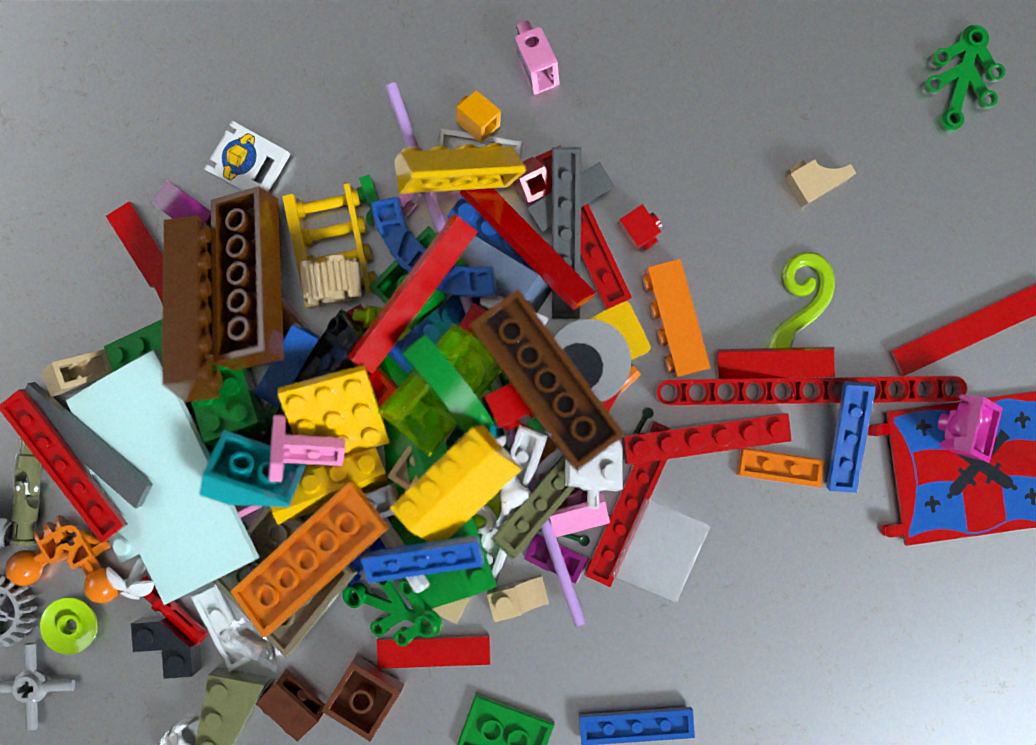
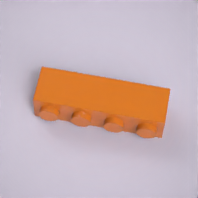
M681 258L648 267L645 270L646 275L642 276L646 292L650 291L653 302L649 303L653 319L658 318L661 329L657 330V336L660 345H665L668 356L664 357L668 373H673L675 378L710 369Z

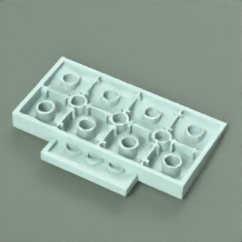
M159 349L152 350L66 400L72 414L153 484L143 506L135 509L81 462L128 523L127 526L109 539L120 564L140 554L152 581L155 582L154 585L164 605L259 558L235 506L199 496L202 474L210 460V455L184 401L162 385V356Z

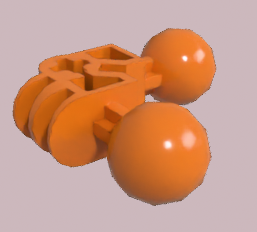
M62 515L56 517L57 525L47 522L44 524V532L38 529L33 531L34 538L40 549L35 552L29 550L18 551L6 562V577L18 586L34 584L42 575L43 567L47 563L56 564L67 559L71 569L81 568L86 575L83 589L85 596L91 601L98 604L108 603L120 591L112 587L107 579V568H102L97 560V557L111 548L110 541L101 543L98 538L93 537V534L90 533L86 526L82 524L71 525ZM75 532L76 537H74L73 539L74 542L66 543L71 540L70 538L73 537V533Z

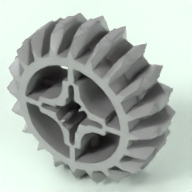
M6 573L2 574V576L0 574V626L3 625L4 621L12 620L13 623L7 632H0V649L3 646L8 648L14 645L15 642L24 639V633L26 634L32 629L29 623L34 622L36 619L30 612L35 611L38 607L30 604V600H33L36 596L33 594L27 595L26 591L30 585H15L7 579Z

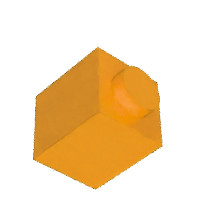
M477 90L469 97H463L457 104L456 123L480 143L500 126L501 110Z

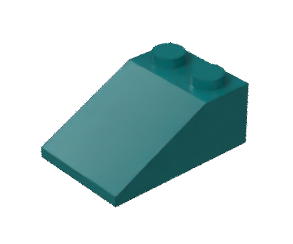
M223 430L202 474L199 496L226 505L289 507L306 464L283 463L282 481H269L271 446Z

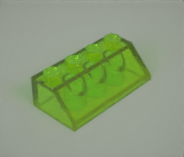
M455 324L449 328L435 345L465 380L478 399L501 373V370L482 344L471 333ZM415 370L411 372L378 411L384 419L428 456L435 451L457 425L451 413Z

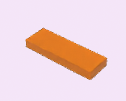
M742 448L739 452L736 475L822 488L825 460Z

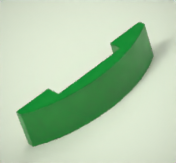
M425 334L401 353L451 413L454 421L465 435L473 427L484 425L488 429L494 424L488 412L465 380Z

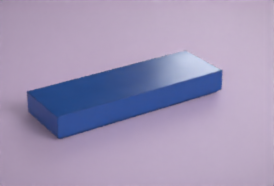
M294 322L283 341L284 360L271 362L253 394L279 408L281 401L278 396V388L293 384L320 336Z

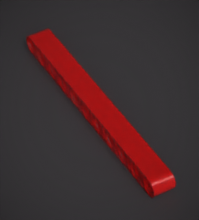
M958 376L681 379L660 381L656 384L653 393L656 401L663 405L840 403L841 395L838 398L834 397L831 391L832 386L837 382L843 389L844 381L873 383L876 386L873 403L955 402L961 400L959 399L960 394H967L968 388L964 379ZM892 382L898 387V393L894 397L888 391L889 385ZM920 382L924 383L926 387V392L922 397L917 393V386ZM948 382H951L954 387L951 396L945 390ZM751 383L758 388V395L754 399H750L746 394V388ZM779 383L783 384L786 388V395L782 399H779L774 392L776 385ZM807 383L814 387V394L809 399L803 394V387ZM666 384L672 386L675 392L674 397L668 401L664 400L661 396V389ZM694 384L702 388V396L698 400L692 399L689 395V389ZM722 384H726L730 388V396L725 400L718 396V388Z

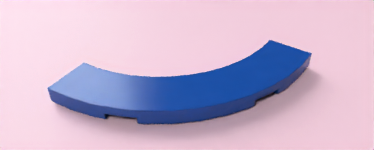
M394 197L372 201V213L380 236L391 255L410 273L427 249L422 246L412 233L403 212L401 199ZM455 264L436 288L438 291L466 298L498 297L495 272L492 266L465 267Z

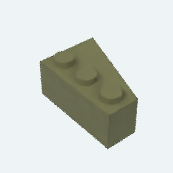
M216 667L207 678L195 745H235L256 707V701L262 695L272 677L235 670L229 672L228 669Z

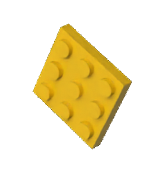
M365 365L278 388V396L294 436L344 438V455L390 443Z

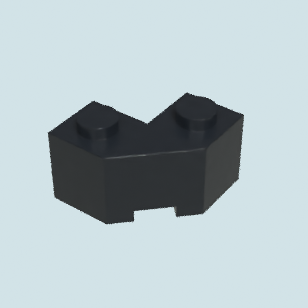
M165 616L141 617L131 623L133 652L161 650L164 679L192 677L201 670L200 644L196 646L193 641L176 628Z

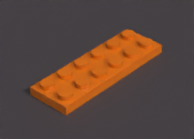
M355 481L349 482L230 592L263 638L267 637L382 535L389 526Z

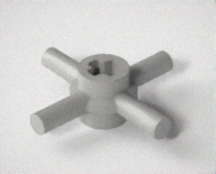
M34 642L24 644V671L19 673L14 681H0V693H13L16 700L25 703L27 731L38 729L37 702L42 700L47 692L74 691L75 689L74 679L49 680L44 672L37 670L36 643Z

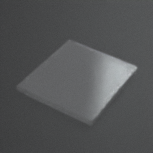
M645 499L611 576L668 599L670 602L677 603L710 526L655 503L652 499Z

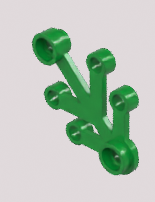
M980 25L968 26L961 33L959 42L948 48H940L931 56V62L934 66L943 67L950 62L952 57L964 52L962 63L940 75H932L924 82L925 91L929 94H935L944 85L957 78L950 107L938 118L940 129L947 133L958 130L964 123V115L961 110L969 83L978 97V105L981 108L989 109L998 102L997 93L987 89L974 66L977 56L986 70L985 77L989 82H997L1005 76V67L1000 63H995L987 49L989 34ZM973 34L978 37V43L972 40ZM938 54L944 55V62L938 60ZM992 69L998 71V77L992 75ZM931 80L937 83V89H933L930 86ZM985 95L991 98V104L985 102ZM950 115L956 116L957 123L950 121Z
M406 578L400 582L399 590L402 595L408 598L415 611L407 607L392 583L394 579L376 582L383 588L389 600L369 593L367 587L362 583H353L343 591V600L351 608H358L365 603L390 613L389 616L385 618L378 617L371 623V632L377 637L383 636L391 627L404 620L414 623L410 628L404 626L394 633V640L399 646L404 647L408 645L413 638L419 635L425 638L435 637L442 631L443 622L439 614L425 606L418 593L413 592ZM405 583L410 586L411 592L405 589Z

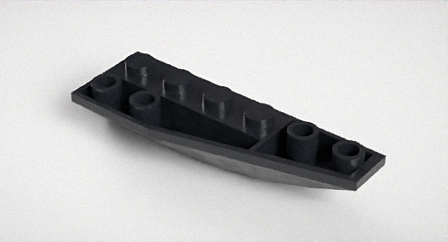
M340 309L337 315L329 321L327 329L318 339L293 384L358 367L359 365L351 361L347 356L362 338L367 328H364L360 322L353 320V317L346 311ZM282 404L275 416H286ZM286 416L285 435H293ZM273 420L261 443L270 446L272 444Z

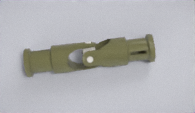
M21 438L19 454L15 457L14 489L11 508V520L14 522L13 535L9 545L33 546L36 545L33 531L39 514L42 465Z

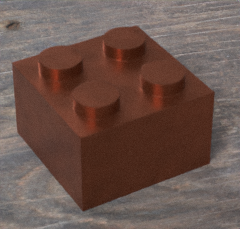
M356 655L321 712L371 742L399 697L404 684Z

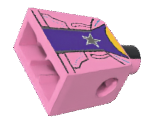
M529 21L520 22L514 28L517 34L514 38L516 53L531 90L536 95L559 85L558 61L542 28L536 27L532 29Z

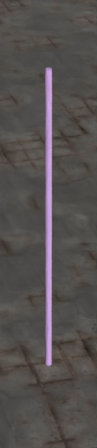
M395 82L390 83L385 87L406 147L419 148L397 84ZM424 192L423 195L438 234L446 223L435 192ZM460 297L466 314L473 300L472 298ZM474 338L492 391L503 387L495 362L479 340ZM517 426L507 430L511 445L518 429ZM535 476L533 477L532 483L529 488L530 492L537 485ZM548 519L541 527V531L574 625L576 627L581 626L586 621L550 519Z

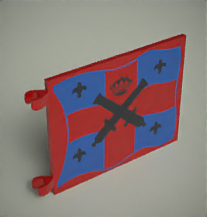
M1036 391L987 398L1003 408L990 463L959 455L940 447V443L947 438L944 437L945 431H941L938 428L939 418L942 414L950 415L951 410H957L960 402L885 412L887 423L869 425V436L889 434L901 523L882 525V535L889 538L903 535L904 545L910 546L1036 528Z

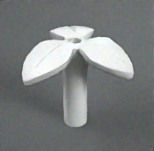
M141 556L138 557L130 575L125 580H122L110 567L106 569L107 579L112 587L120 590L121 595L130 599L139 600L140 597L148 595L155 583L154 581H139L146 569Z
M191 717L177 722L171 732L167 731L163 735L158 745H191L182 737V731L198 719Z

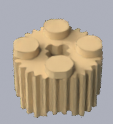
M331 255L326 257V262L318 263L317 260H305L300 263L305 305H319L318 300H322L323 303L334 302V304L353 302V297H362L359 266L356 258L344 259V255Z

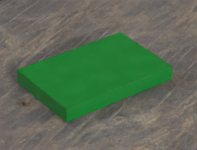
M475 693L457 745H547L555 721Z

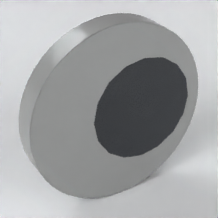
M583 319L566 325L554 336L601 402L613 397L621 390L630 373L631 354L626 340L616 328L600 320Z

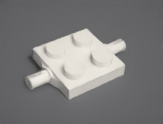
M622 438L578 471L574 470L565 459V486L579 487L584 491H588V509L600 508V491H619L623 489Z

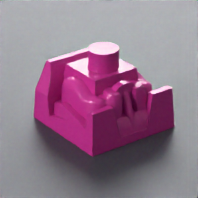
M960 394L959 399L963 401L959 403L957 410H951L950 415L942 414L939 418L938 428L941 431H945L944 437L947 438L940 443V447L959 455L990 463L1003 408L982 396Z

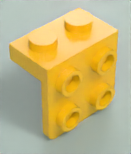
M627 301L591 318H586L600 320L616 328L629 346L631 360L649 352L651 349L645 333L630 303Z

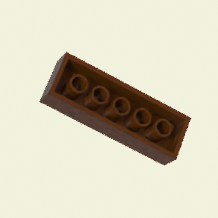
M257 186L212 199L213 362L236 371L284 360L278 198Z
M198 215L164 220L162 385L184 402L219 398V388L222 387L223 380L219 371V364L213 362L211 230Z
M519 289L469 324L468 327L574 470H580L625 436L619 425Z

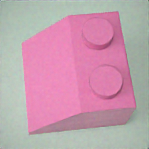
M548 472L538 474L540 481ZM575 487L550 516L555 536L559 537L610 523L603 492H599L600 508L588 509V491Z

